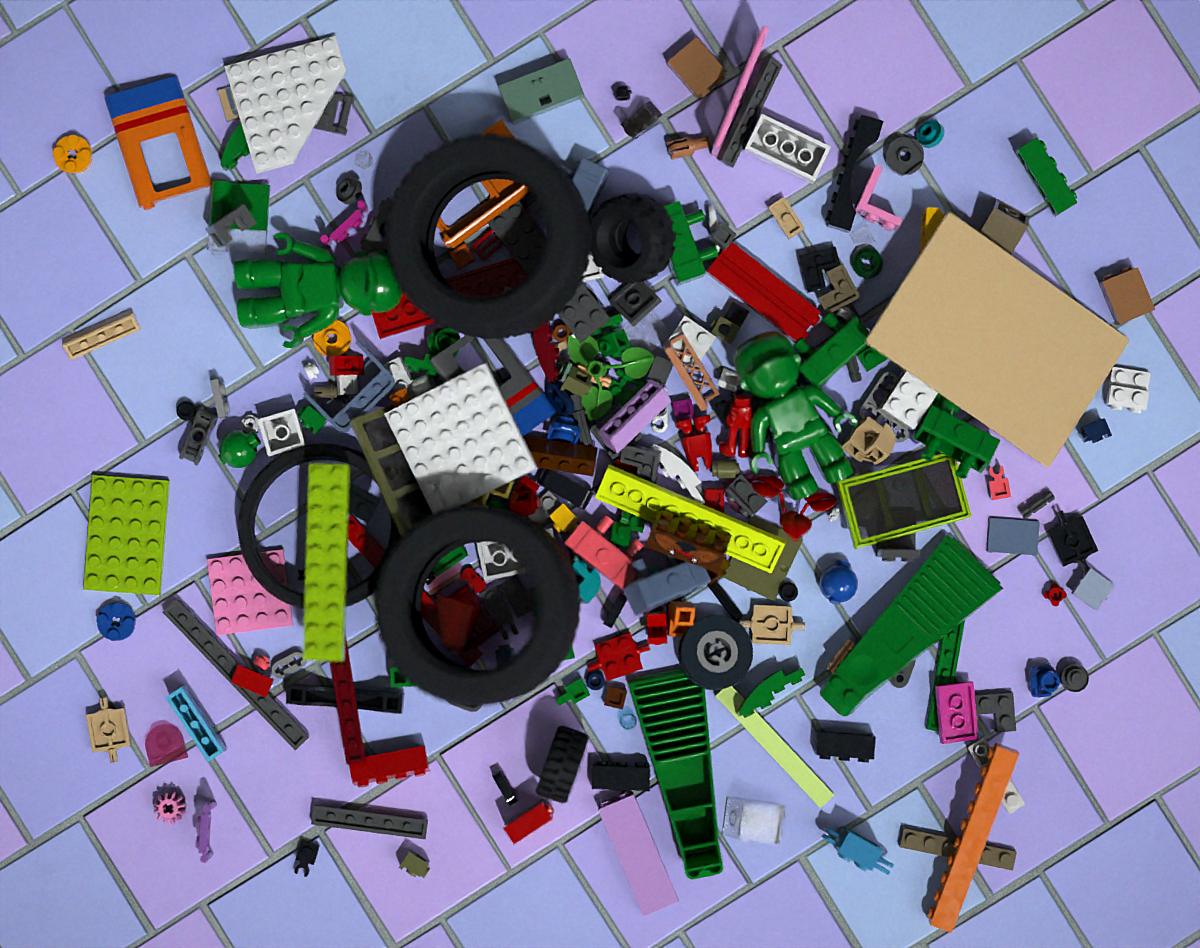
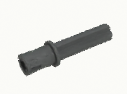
M577 394L570 395L569 397L574 402V411L571 415H574L576 426L581 428V444L594 447L584 413L586 409H583L581 398Z

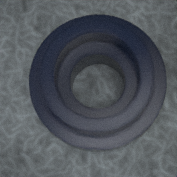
M593 671L587 675L586 684L591 690H599L604 686L605 678L602 673ZM593 677H597L599 679L598 684L592 683Z

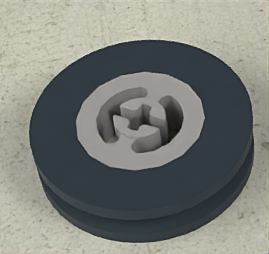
M708 616L693 623V626H689L683 633L678 646V660L683 673L692 683L707 690H721L735 685L748 673L753 660V646L748 633L738 622L725 616ZM715 640L720 641L721 643H723V645L720 643H716ZM705 644L707 645L705 655L725 646L727 650L726 661H724L726 650L706 660L704 656ZM708 661L715 663L716 666L708 663Z

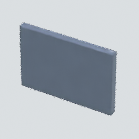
M989 518L987 552L1037 555L1040 522L1037 520Z

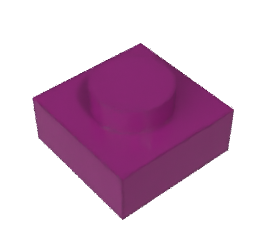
M691 399L672 402L676 421L695 418Z

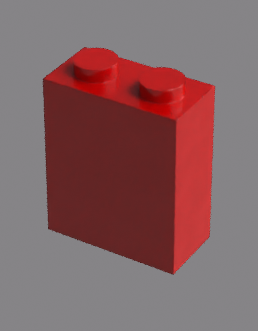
M544 799L505 823L503 829L514 845L553 820L554 809L549 801L545 803Z

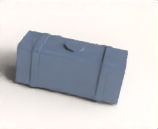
M581 158L575 171L559 164L558 167L572 180L581 194L585 208L590 216L602 189L605 187L609 176L608 170L584 158ZM539 205L538 210L543 211L541 205Z
M666 555L671 567L650 575L644 560L640 559L632 563L639 580L626 587L624 593L635 615L646 613L670 601L688 596L710 583L711 579L706 569L686 561L681 562L680 559Z

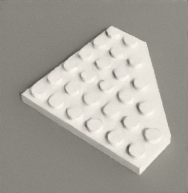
M336 36L224 66L256 174L294 164L298 153L304 147L311 135L312 129L318 123L326 105L336 92L340 81L346 75Z

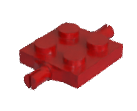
M627 633L594 645L598 661L587 664V667H591L588 668L589 672L600 668L608 682L642 670L640 653L651 649L647 647L649 646L648 643L637 646L633 641L631 633Z

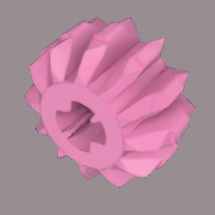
M167 791L164 793V797L162 795L158 796L160 802H154V805L159 808L153 810V812L160 813L157 817L158 820L164 817V824H167L169 820L171 824H175V818L180 821L182 820L180 814L186 813V810L181 809V807L186 806V803H180V800L183 799L182 796L176 799V792H173L170 797ZM166 804H172L174 808L168 812Z

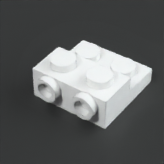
M1113 367L1110 372L1105 405H1110V409L1122 411V408H1129V412L1141 414V411L1147 409L1151 373Z

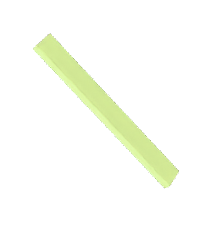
M732 686L721 689L715 695L820 808L834 796L755 710L754 714L746 718L743 715H737V711L744 698Z

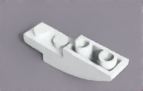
M655 444L652 445V449L661 451L660 462L663 466L660 469L665 477L670 476L672 479L678 475L679 479L677 481L682 489L686 488L690 493L687 497L698 503L705 504V501L695 487L702 482L692 469L672 452Z
M984 738L968 747L980 770H982L983 765H987L989 760L987 754L990 746ZM1010 780L1001 802L1009 815L1026 805Z

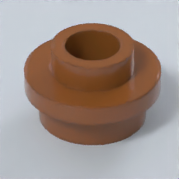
M564 323L555 325L553 328V338L558 342L568 341V336L571 335L568 327ZM563 329L566 333L564 336H559L558 331Z

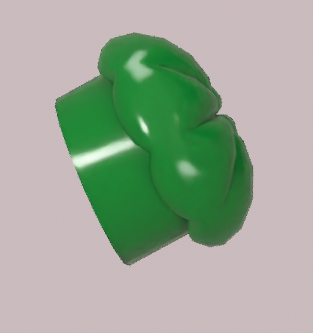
M436 328L428 337V350L431 355L436 356L461 339L458 332L450 328ZM459 350L453 353V357H455L458 354Z

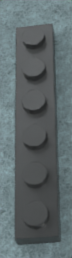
M770 56L765 57L716 158L728 167H734L783 66Z
M314 804L311 825L426 839L428 819Z

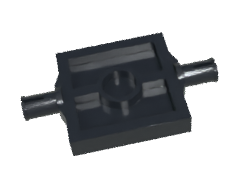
M1063 510L1055 513L1060 524L1056 528L1047 531V534L1062 567L1071 563H1079L1082 573H1084L1089 568L1085 559L1099 550L1083 516L1067 520Z

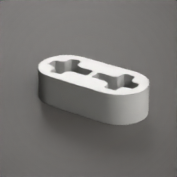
M292 653L274 663L272 666L273 675L277 678H284L303 668L307 660H302L300 666L298 663L292 666L290 662L295 660V655L303 658V653ZM278 664H280V666H284L287 664L289 667L284 670L283 675L281 672H276V670L278 669Z

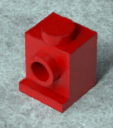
M529 490L512 493L509 506L512 512L520 515L535 514L536 509L541 507L540 498L536 496L535 491Z

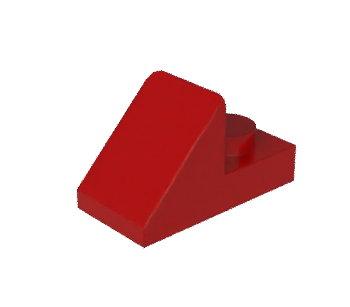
M329 356L330 376L364 375L363 356Z

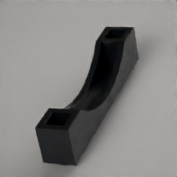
M862 114L859 119H855L853 130H856L854 138L850 137L847 148H850L849 155L844 156L842 166L845 168L843 174L839 173L836 182L839 188L837 192H833L831 203H834L832 211L828 210L825 221L828 222L827 227L846 233L851 231L856 214L850 194L852 171L861 154L877 142L884 121Z
M290 683L287 685L286 704L337 707L335 689L328 686ZM355 689L358 709L384 713H403L405 693Z

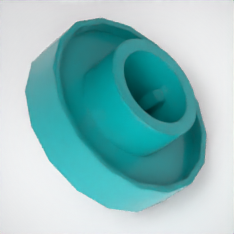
M929 120L919 127L916 138L923 147L932 148L941 142L945 130L938 121Z

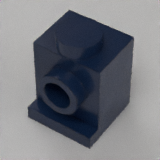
M1105 418L1080 427L1082 431L1080 432V437L1083 443L1088 441L1096 443L1103 440V435L1105 438L1112 436Z

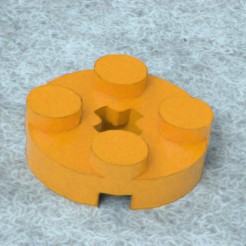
M76 135L65 136L57 142L53 149L56 165L66 173H82L91 165L92 148L82 137ZM71 150H77L76 159H69L68 156L70 155L69 152Z
M336 320L331 326L315 333L313 343L316 350L324 356H342L348 351L352 342L351 332L343 322ZM329 334L337 335L335 343H328Z

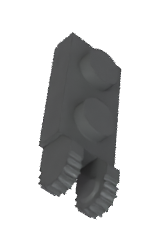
M495 585L479 593L504 640L509 639L506 630L502 626L509 622L512 632L515 635L519 634L513 621L514 618L498 586Z

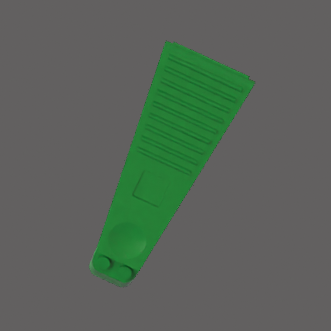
M947 535L820 689L821 697L841 716L852 714L867 698L1002 591L1004 588L1000 585L1001 582L954 537L951 538Z
M682 669L633 678V680L627 682L681 851L685 875L689 879H698L720 874L723 871V861L718 837L705 689L692 683L683 673Z

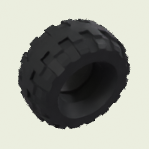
M627 193L614 196L599 205V208L594 212L590 220L592 234L590 242L592 243L591 252L594 257L592 260L596 266L602 268L601 272L617 280V282L632 284L649 280L665 270L670 262L669 259L672 258L675 251L673 242L676 240V232H673L672 225L674 223L672 218L666 215L665 212L667 210L662 204L656 203V200L648 195ZM630 221L638 226L642 235L643 244L639 254L630 248L626 239V229Z

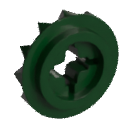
M863 248L857 251L853 257V270L862 278H873L882 269V257L872 248ZM873 257L870 262L872 267L862 270L864 265L862 260H868V258Z

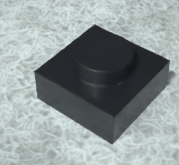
M733 302L724 318L741 327L750 311Z

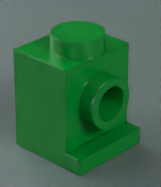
M310 405L307 408L304 406L297 414L303 420L301 424L309 430L313 428L312 433L315 435L328 422L322 414Z

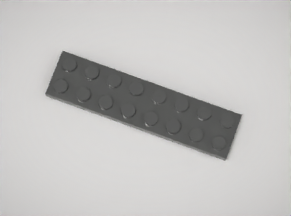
M517 201L487 223L529 276L542 255L546 235L522 204ZM583 283L576 289L577 293L572 300L566 303L567 306L558 314L579 343H582L611 321Z

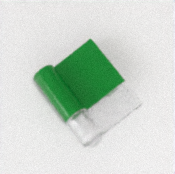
M212 181L209 226L243 204L257 222L253 227L247 228L244 231H241L236 223L229 227L227 231L233 240L220 248L217 247L208 234L207 250L211 251L212 255H222L223 252L266 254L270 185Z

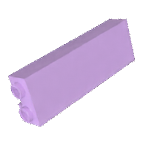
M629 792L618 795L619 799L614 802L609 799L600 803L601 807H598V811L644 917L679 902V899L634 793L629 794Z

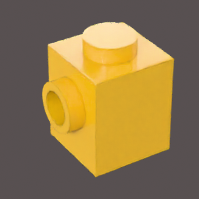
M564 503L549 516L554 521L553 527L559 533L561 531L564 533L569 531L571 533L579 526L576 523L579 519Z

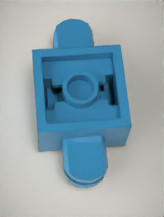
M829 827L825 829L828 833L839 838L837 841L824 833L822 835V838L836 845L835 849L838 851L837 854L840 858L847 862L850 859L855 861L856 867L865 872L867 869L872 871L875 867L887 875L890 874L891 871L877 863L880 861L890 868L894 866L893 863L881 857L883 850L880 846L848 828H845L842 834Z

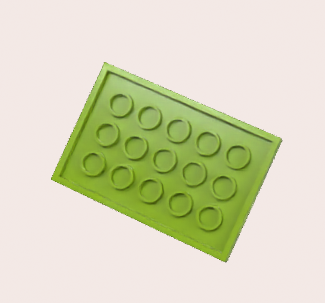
M92 475L83 590L161 595L170 481Z

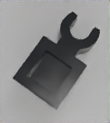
M301 841L295 859L301 862L296 866L295 874L298 873L299 868H304V877L309 875L310 868L308 865L315 864L320 848L319 845Z

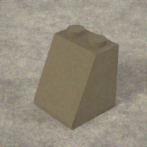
M996 199L978 232L1012 255L1028 228L1030 216Z

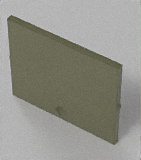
M753 516L752 518L750 517L748 524L787 540L772 573L731 557L729 562L731 566L725 570L727 574L723 578L746 588L747 591L751 590L775 602L779 588L789 572L803 539L799 538L795 542L778 525H772Z

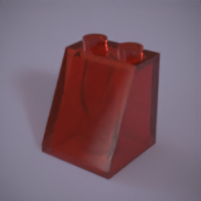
M437 595L443 646L448 647L447 651L457 654L462 653V651H468L481 606L450 596Z

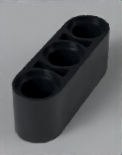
M544 469L537 481V484L584 510L594 495L593 492L549 469Z

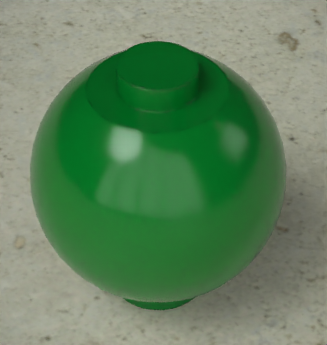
M243 430L230 431L220 441V454L218 457L223 464H227L230 467H246L256 458L257 446L261 444V441L254 431L250 433Z

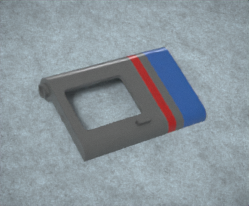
M463 336L430 360V363L445 383L465 373L454 359L453 353L475 339V337ZM483 339L511 377L499 389L522 436H524L556 414L557 410L504 339Z

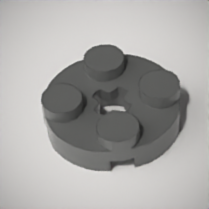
M899 137L888 146L885 153L886 163L891 171L900 176L911 175L922 166L924 160L923 147L916 139ZM902 151L910 154L908 161L900 159Z

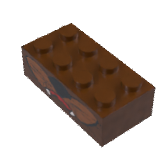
M659 509L645 547L719 573L732 535L722 530L710 528L706 524L696 523L686 517L674 515L670 511Z

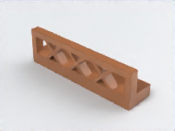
M681 332L663 342L664 350L700 410L703 411L708 408L707 402L719 396L720 393L686 336ZM682 339L685 343L684 349H675L672 344ZM685 355L694 358L692 366L683 363ZM694 370L703 373L701 381L692 378ZM703 386L711 387L713 390L711 394L705 397L701 393Z

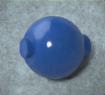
M837 560L835 566L828 567L820 577V590L824 597L832 604L839 605L840 602L850 600L857 591L858 579L854 571L850 569L851 564L849 562Z

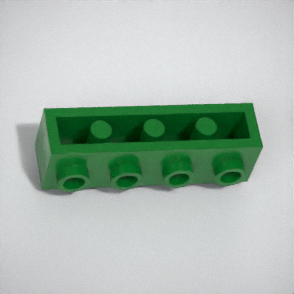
M1035 138L1017 149L1015 154L1056 217L1078 203L1076 200L1077 195L1073 189L1068 188L1066 184L1067 179L1062 172L1059 173L1057 170L1055 159L1047 154L1045 143Z

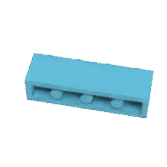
M186 686L180 687L165 697L207 762L227 750Z

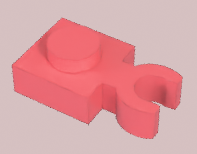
M999 466L998 474L993 473L992 467L989 468L988 473L993 477V481L988 482L991 500L1011 497L1008 478L1002 479L1004 473L1003 466Z

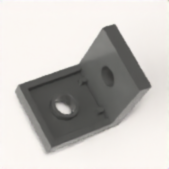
M877 511L876 535L887 532L882 511ZM890 511L894 525L904 528L916 524V511ZM916 533L876 543V557H882V561H896V557H900L901 561H915V558H920V550H916Z

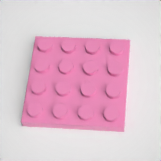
M284 549L259 552L269 572L280 583L289 588ZM243 555L207 559L216 635L293 625L291 605L274 597L258 583L248 569Z

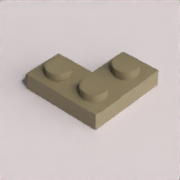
M844 264L826 272L834 290L819 297L818 301L827 316L829 313L856 301L861 296Z

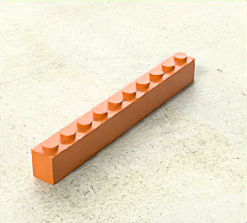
M995 742L994 747H990L987 758L989 760L987 765L982 767L980 773L982 776L980 783L977 782L974 788V800H970L967 807L968 816L962 820L960 826L962 832L960 837L957 836L954 841V853L948 857V869L942 873L940 879L942 885L940 890H936L933 898L935 901L933 908L930 907L927 913L931 926L951 933L954 929L1019 757L1016 749Z

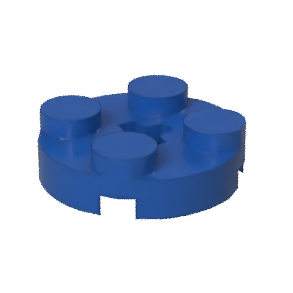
M108 604L101 609L97 616L98 630L105 638L111 641L124 640L131 636L135 630L136 615L132 608L126 604ZM113 617L121 618L119 627L117 625L113 626Z

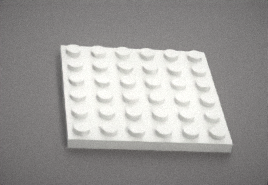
M487 363L384 413L433 514L443 509L467 503L538 468Z

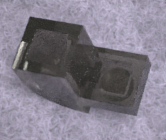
M649 101L620 125L624 128L627 135L637 139L663 114Z

